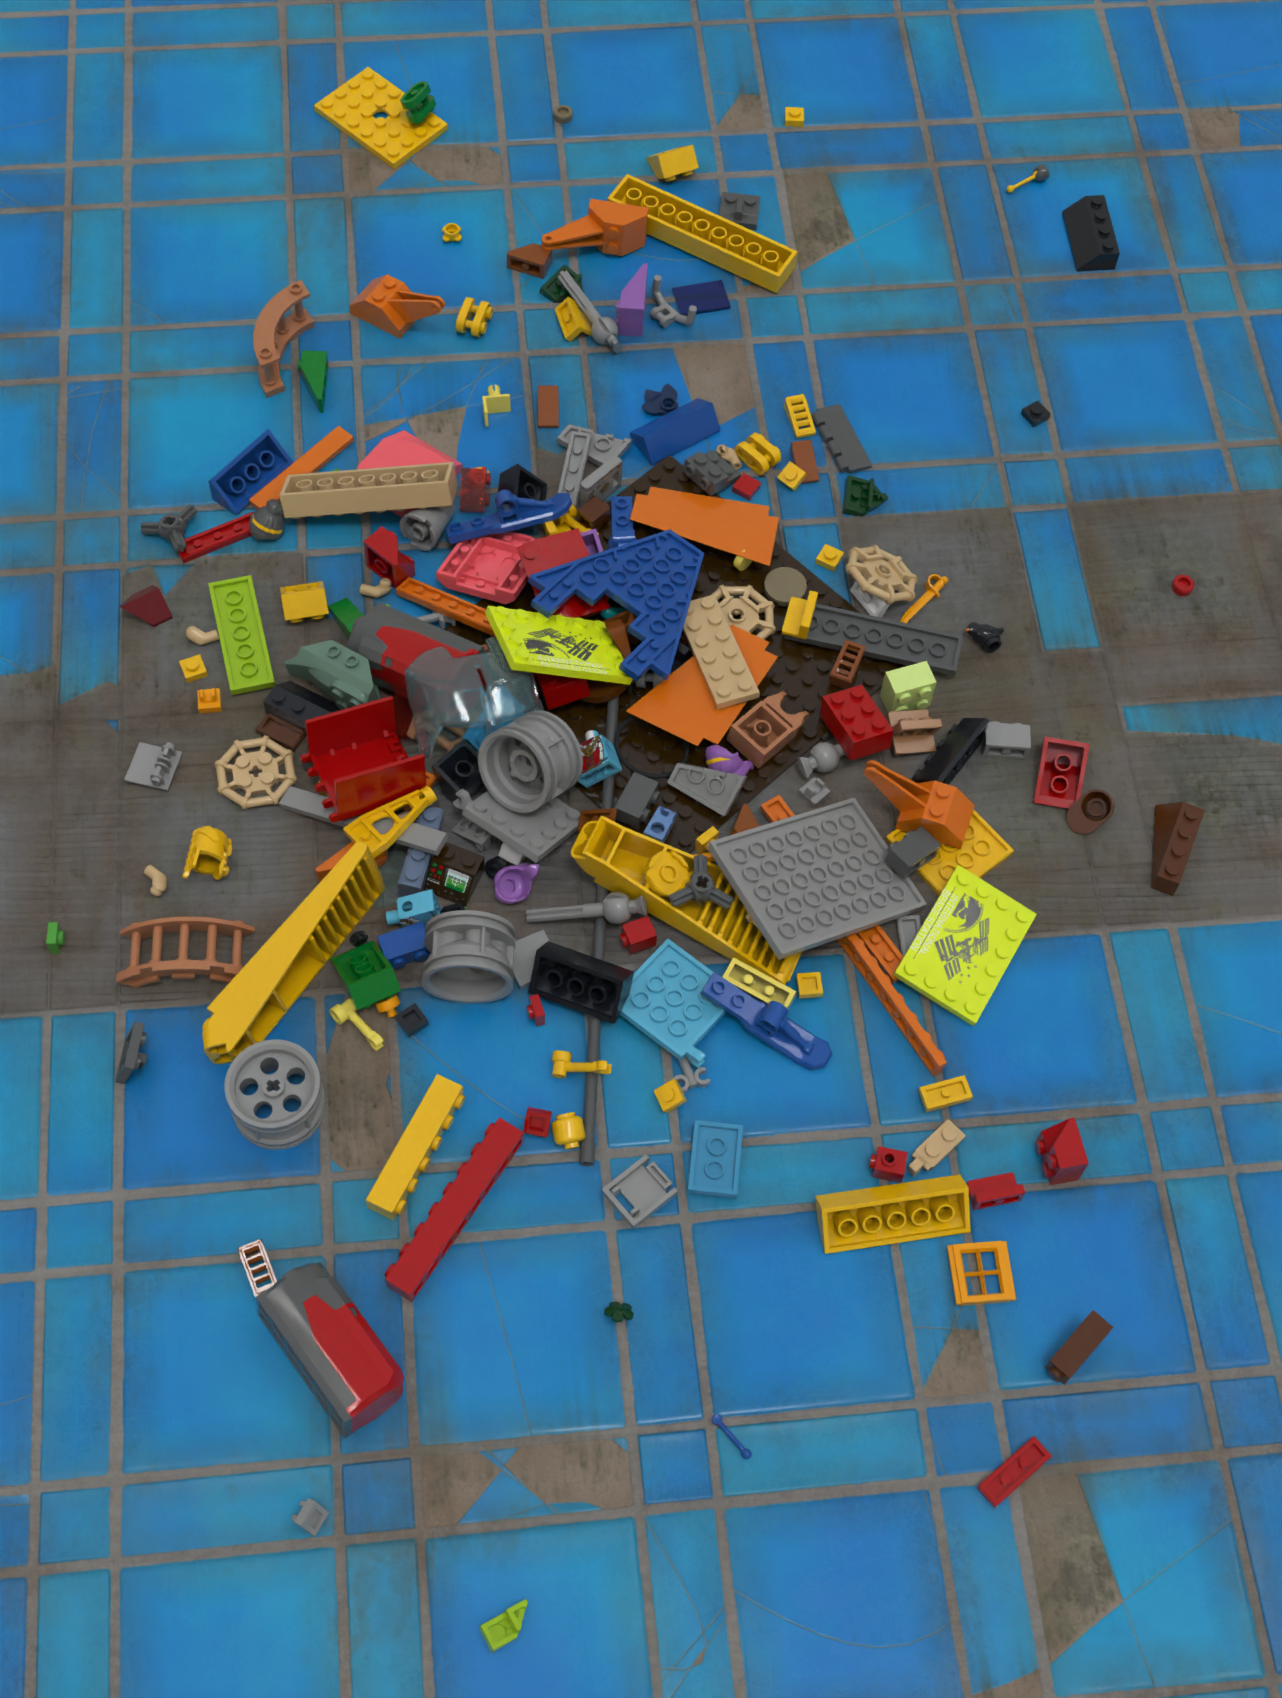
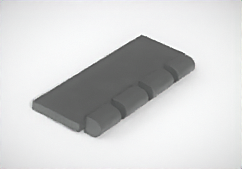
M840 404L819 408L812 413L811 416L841 472H847L848 470L849 473L872 468V464Z

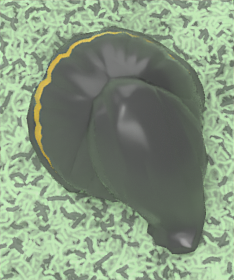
M270 499L267 501L266 506L257 509L251 514L249 528L253 537L260 540H276L283 534L284 513L280 500Z

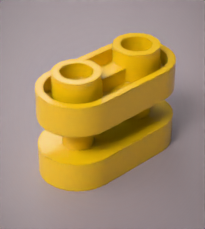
M466 297L456 320V332L465 333L467 328L471 329L472 336L481 337L482 334H485L487 320L491 319L493 315L491 303L481 301L480 305L477 306L475 305L474 298ZM473 313H475V317L473 321H471Z
M756 432L748 436L746 442L742 441L734 448L740 461L760 476L769 470V466L774 467L781 461L780 450L769 443L762 434Z

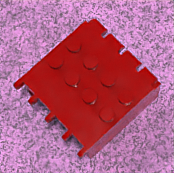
M393 696L305 720L308 753L302 754L300 759L302 763L311 762L313 767L307 770V774L309 777L318 776L320 783H317L314 788L318 793L326 792L328 798L322 801V805L324 808L333 807L335 812L329 815L332 823L368 813L411 792L421 790L426 786L425 756L420 754L408 757L396 732H393L396 731Z

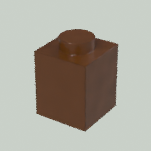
M594 496L577 510V521L586 528L598 531L610 521V507L605 501H601Z

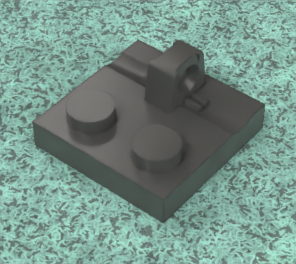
M722 192L719 216L747 229L756 230L761 196Z
M135 1021L125 1038L115 1079L117 1083L125 1084L134 1069L138 1070V1067L143 1068L146 1064L147 1054L138 1052L139 1047H143L147 1033L143 1032L144 1023Z

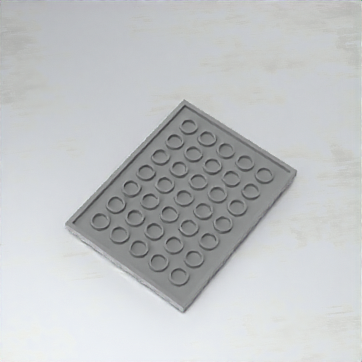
M855 798L710 841L707 845L709 852L778 959L921 911L927 905L910 878L907 877L903 880L885 862L888 846Z

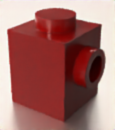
M645 916L623 924L619 939L623 948L627 947L631 955L656 946L657 934L649 917Z
M878 1146L876 1154H871L869 1168L873 1169L872 1177L901 1183L905 1173L908 1152Z

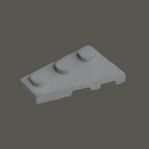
M570 424L557 437V443L568 448L571 431L592 433L587 460L599 467L614 455L621 458L632 445V439L624 438V440H621L607 433L604 436L594 433L591 429Z
M677 763L667 783L722 816H727L748 776Z

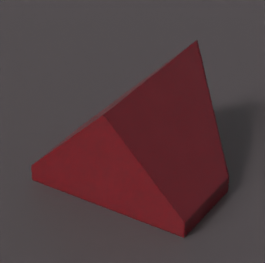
M154 585L134 593L119 606L148 622L153 628L173 618L160 589Z

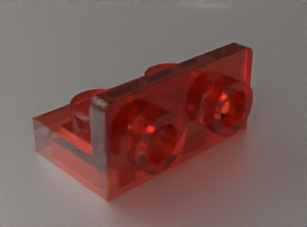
M482 466V469L461 468L460 511L485 512L486 506H490V494H486L487 485H491V473H487L486 467Z

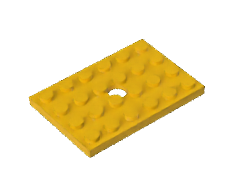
M369 67L314 105L316 113L393 169L448 130V124L432 112L424 118L422 123H410L406 116L408 110L404 109L400 102L401 97L405 93ZM378 112H385L388 117L386 119L383 117L375 119L374 115Z

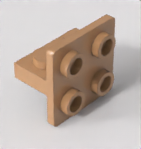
M927 709L891 711L886 714L887 721L894 730L892 746L895 755L933 753L936 751L933 734L942 728L941 719H932Z

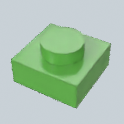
M48 922L46 945L51 954H60L61 945H65V931L61 930L58 922Z

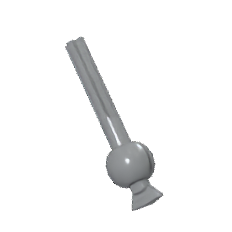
M561 271L557 278L592 323L591 335L593 339L601 345L609 344L613 347V351L619 354L622 351V345L617 339V323L610 317H602L568 271Z
M827 742L818 743L811 748L809 758L797 757L798 766L803 776L808 778L814 769L822 773L834 770L839 764L840 757L846 755L839 743L836 745Z
M613 892L608 894L604 901L600 903L526 910V920L530 923L604 916L612 924H622L630 919L632 913H640L647 916V901L643 895L635 900H630L628 895L623 892Z

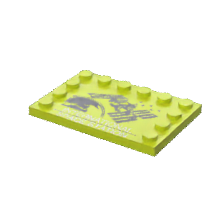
M487 606L485 611L486 617L511 670L631 684L633 679L619 669L620 663L624 659L607 630L605 622L585 620L579 617L571 618L563 615H551L547 618L540 612L508 609L502 606Z
M957 865L893 976L974 1026L1037 914L960 865Z

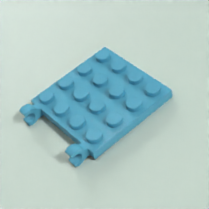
M667 939L634 973L630 993L620 1015L680 1061L687 1057L694 1067L700 1068L704 1063L703 1059L706 1055L696 1049L695 1046L727 1011L700 993L714 972L670 939Z

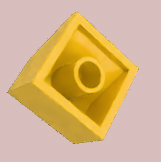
M693 145L677 147L646 157L657 179H665V182L676 179V175L681 173L682 176L693 174V170L699 168Z
M323 581L280 587L285 621L290 620L291 623L303 621L305 617L321 619L325 617L324 614H329Z

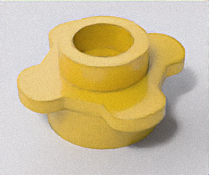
M448 223L442 228L444 233L443 241L453 242L462 239L460 235L461 227L457 224Z

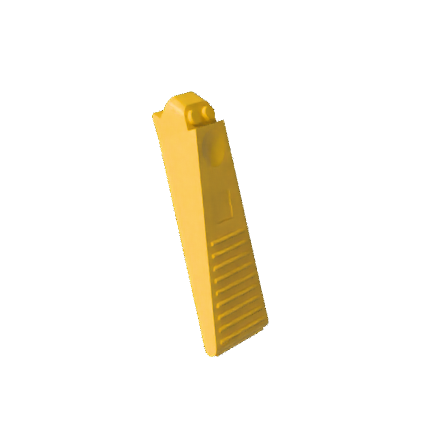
M600 816L598 821L587 822L582 827L571 849V856L584 872L595 878L593 882L611 892H623L628 895L630 900H635L643 895L647 901V912L730 960L734 957L784 985L786 982L789 983L802 952L782 959L777 958L761 931L752 922L747 921V909L718 865L707 861V873L711 875L713 882L716 883L715 888L734 898L732 905L728 909H724L710 900L707 902H693L690 900L678 907H674L670 904L669 898L657 895L648 886L645 878V866L654 854L661 851H673L682 856L686 861L689 873L693 870L694 855L623 827L605 816Z
M360 841L351 847L206 1008L211 1014V1018H208L202 1026L204 1053L212 1063L225 1064L233 1062L244 1049L264 1041L385 891L384 879L367 843Z

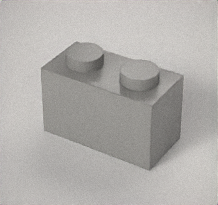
M998 721L989 722L982 741V756L1027 759L1031 749L1030 725H1023L1021 723L1008 724Z

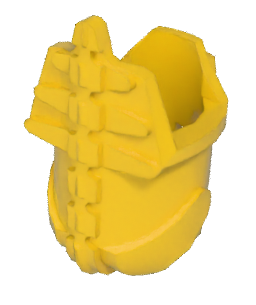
M203 826L194 830L182 878L187 879L191 870L201 874L213 875L216 880L227 876L229 872V867L227 866L228 856L232 854L231 839H228L223 831L211 826Z

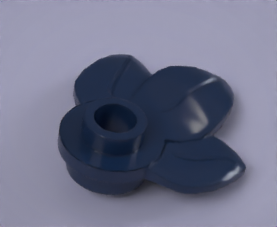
M666 384L661 392L646 389V403L642 405V408L650 414L661 413L665 415L678 408L676 401L678 394L669 384Z

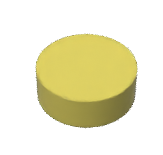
M737 555L733 565L739 571H743L753 560Z

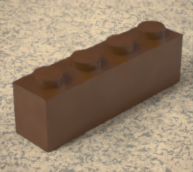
M1185 802L1155 806L1152 889L1171 896L1174 895L1183 876L1205 811L1204 809Z

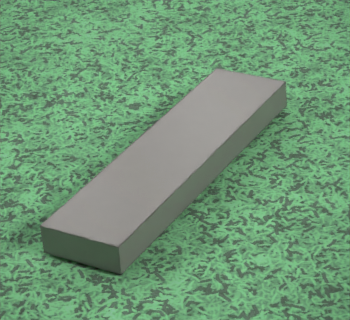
M571 431L558 493H569L572 504L577 510L581 482L584 478L592 441V433Z

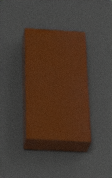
M267 713L256 728L257 734L269 736L271 740L293 752L296 751L307 736L305 731L270 713Z

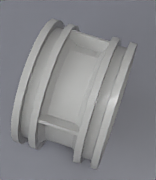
M536 710L522 715L508 725L487 735L479 748L478 766L487 790L496 801L512 811L528 813L540 808L551 799L572 788L581 776L583 758L579 742L569 726L558 716L550 712Z

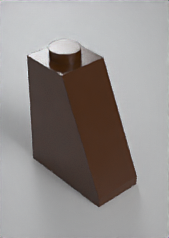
M1093 1310L1047 1363L1045 1368L1048 1370L1049 1376L1053 1380L1062 1382L1065 1385L1114 1327Z

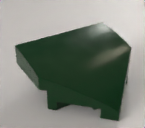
M564 264L540 288L539 293L554 303L563 302L567 297H572L557 276L560 275L561 271L565 272L567 270L583 291L582 274L577 275Z
M848 475L845 480L842 513L863 517L887 501L889 497L886 493L882 494L875 486L873 478L868 481Z

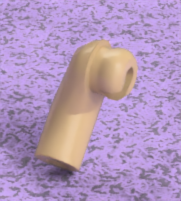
M723 444L717 446L716 453L729 462L733 468L739 470L742 467L741 461L734 449Z
M382 578L379 582L380 584L375 587L362 584L359 593L379 598L391 591V580Z
M190 626L186 630L187 638L198 645H205L219 640L216 629L205 633L195 626Z
M148 865L144 870V874L152 879L153 886L150 888V892L154 896L159 897L163 891H166L167 877L154 866Z

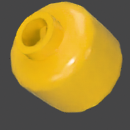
M575 1112L557 1115L556 1120L551 1124L555 1143L560 1146L564 1145L565 1150L579 1147V1142L585 1139L583 1119L580 1116H576Z

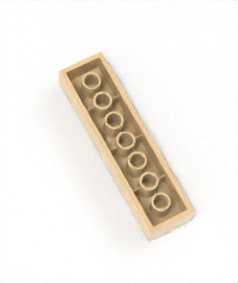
M454 462L287 475L279 496L285 518L300 519L307 516L317 518L324 515L341 516L346 513L363 514L372 511L382 513L386 510L404 511L411 508L422 510L437 506L445 508L453 504L458 483Z

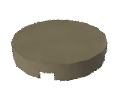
M779 567L772 570L764 581L765 595L770 601H774L780 606H789L791 597L802 599L807 590V583L803 574L790 567Z

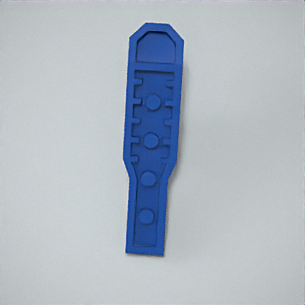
M501 490L495 496L497 513L485 517H475L465 522H455L450 526H446V531L450 544L489 534L506 533L553 521L569 510L572 501L569 493H558L547 500L538 501L529 498H519L509 490Z
M611 496L612 533L608 540V549L637 540L635 530H633V520L630 519L632 496Z
M716 972L710 976L700 992L703 996L739 1019L747 1031L796 1064L811 1071L824 1068L830 1060L832 1052L828 1042L814 1036L786 1017L789 1011L783 1004L776 1001H770L767 1004L766 1002L755 1000Z

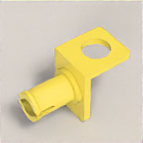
M490 385L487 388L488 396H482L485 427H489L488 414L511 411L510 394H500V387L498 385H494L495 391L493 386Z

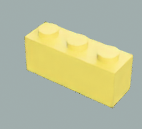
M734 957L723 975L724 979L747 994L767 1004L770 1001L779 1002L788 1010L797 995L795 990Z

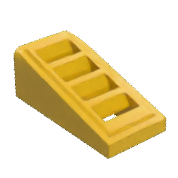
M804 394L786 397L784 410L796 439L816 435ZM802 426H808L807 428H803V429H799V428H798V427H802Z

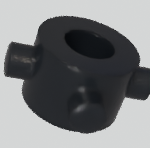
M360 930L353 933L349 941L358 947L367 941L368 935H365V932Z

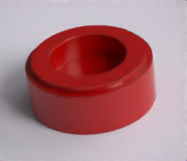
M1178 575L1174 578L1172 590L1179 596H1188L1192 593L1195 584L1191 577Z

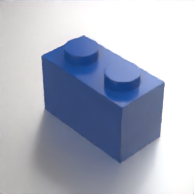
M422 921L377 936L379 949L393 969L403 968L406 964L414 961H424L431 954L424 944L425 928Z

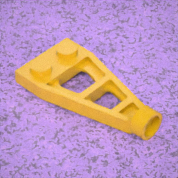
M426 785L421 790L411 792L361 815L343 828L344 833L354 844L360 841L367 843L373 858L388 849L427 806L436 802L437 797L433 790ZM409 805L412 810L404 818L400 819L394 813L395 810ZM390 818L394 825L386 834H380L372 826L374 822L380 819Z

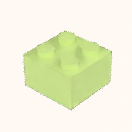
M927 661L885 672L880 697L887 713L891 711L923 710L930 706L937 682Z

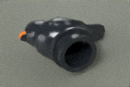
M971 622L965 632L972 636L975 642L981 644V647L986 652L991 653L1000 648L1002 643L999 635L1004 632V629L1002 627L995 628L987 624L980 625L976 622Z

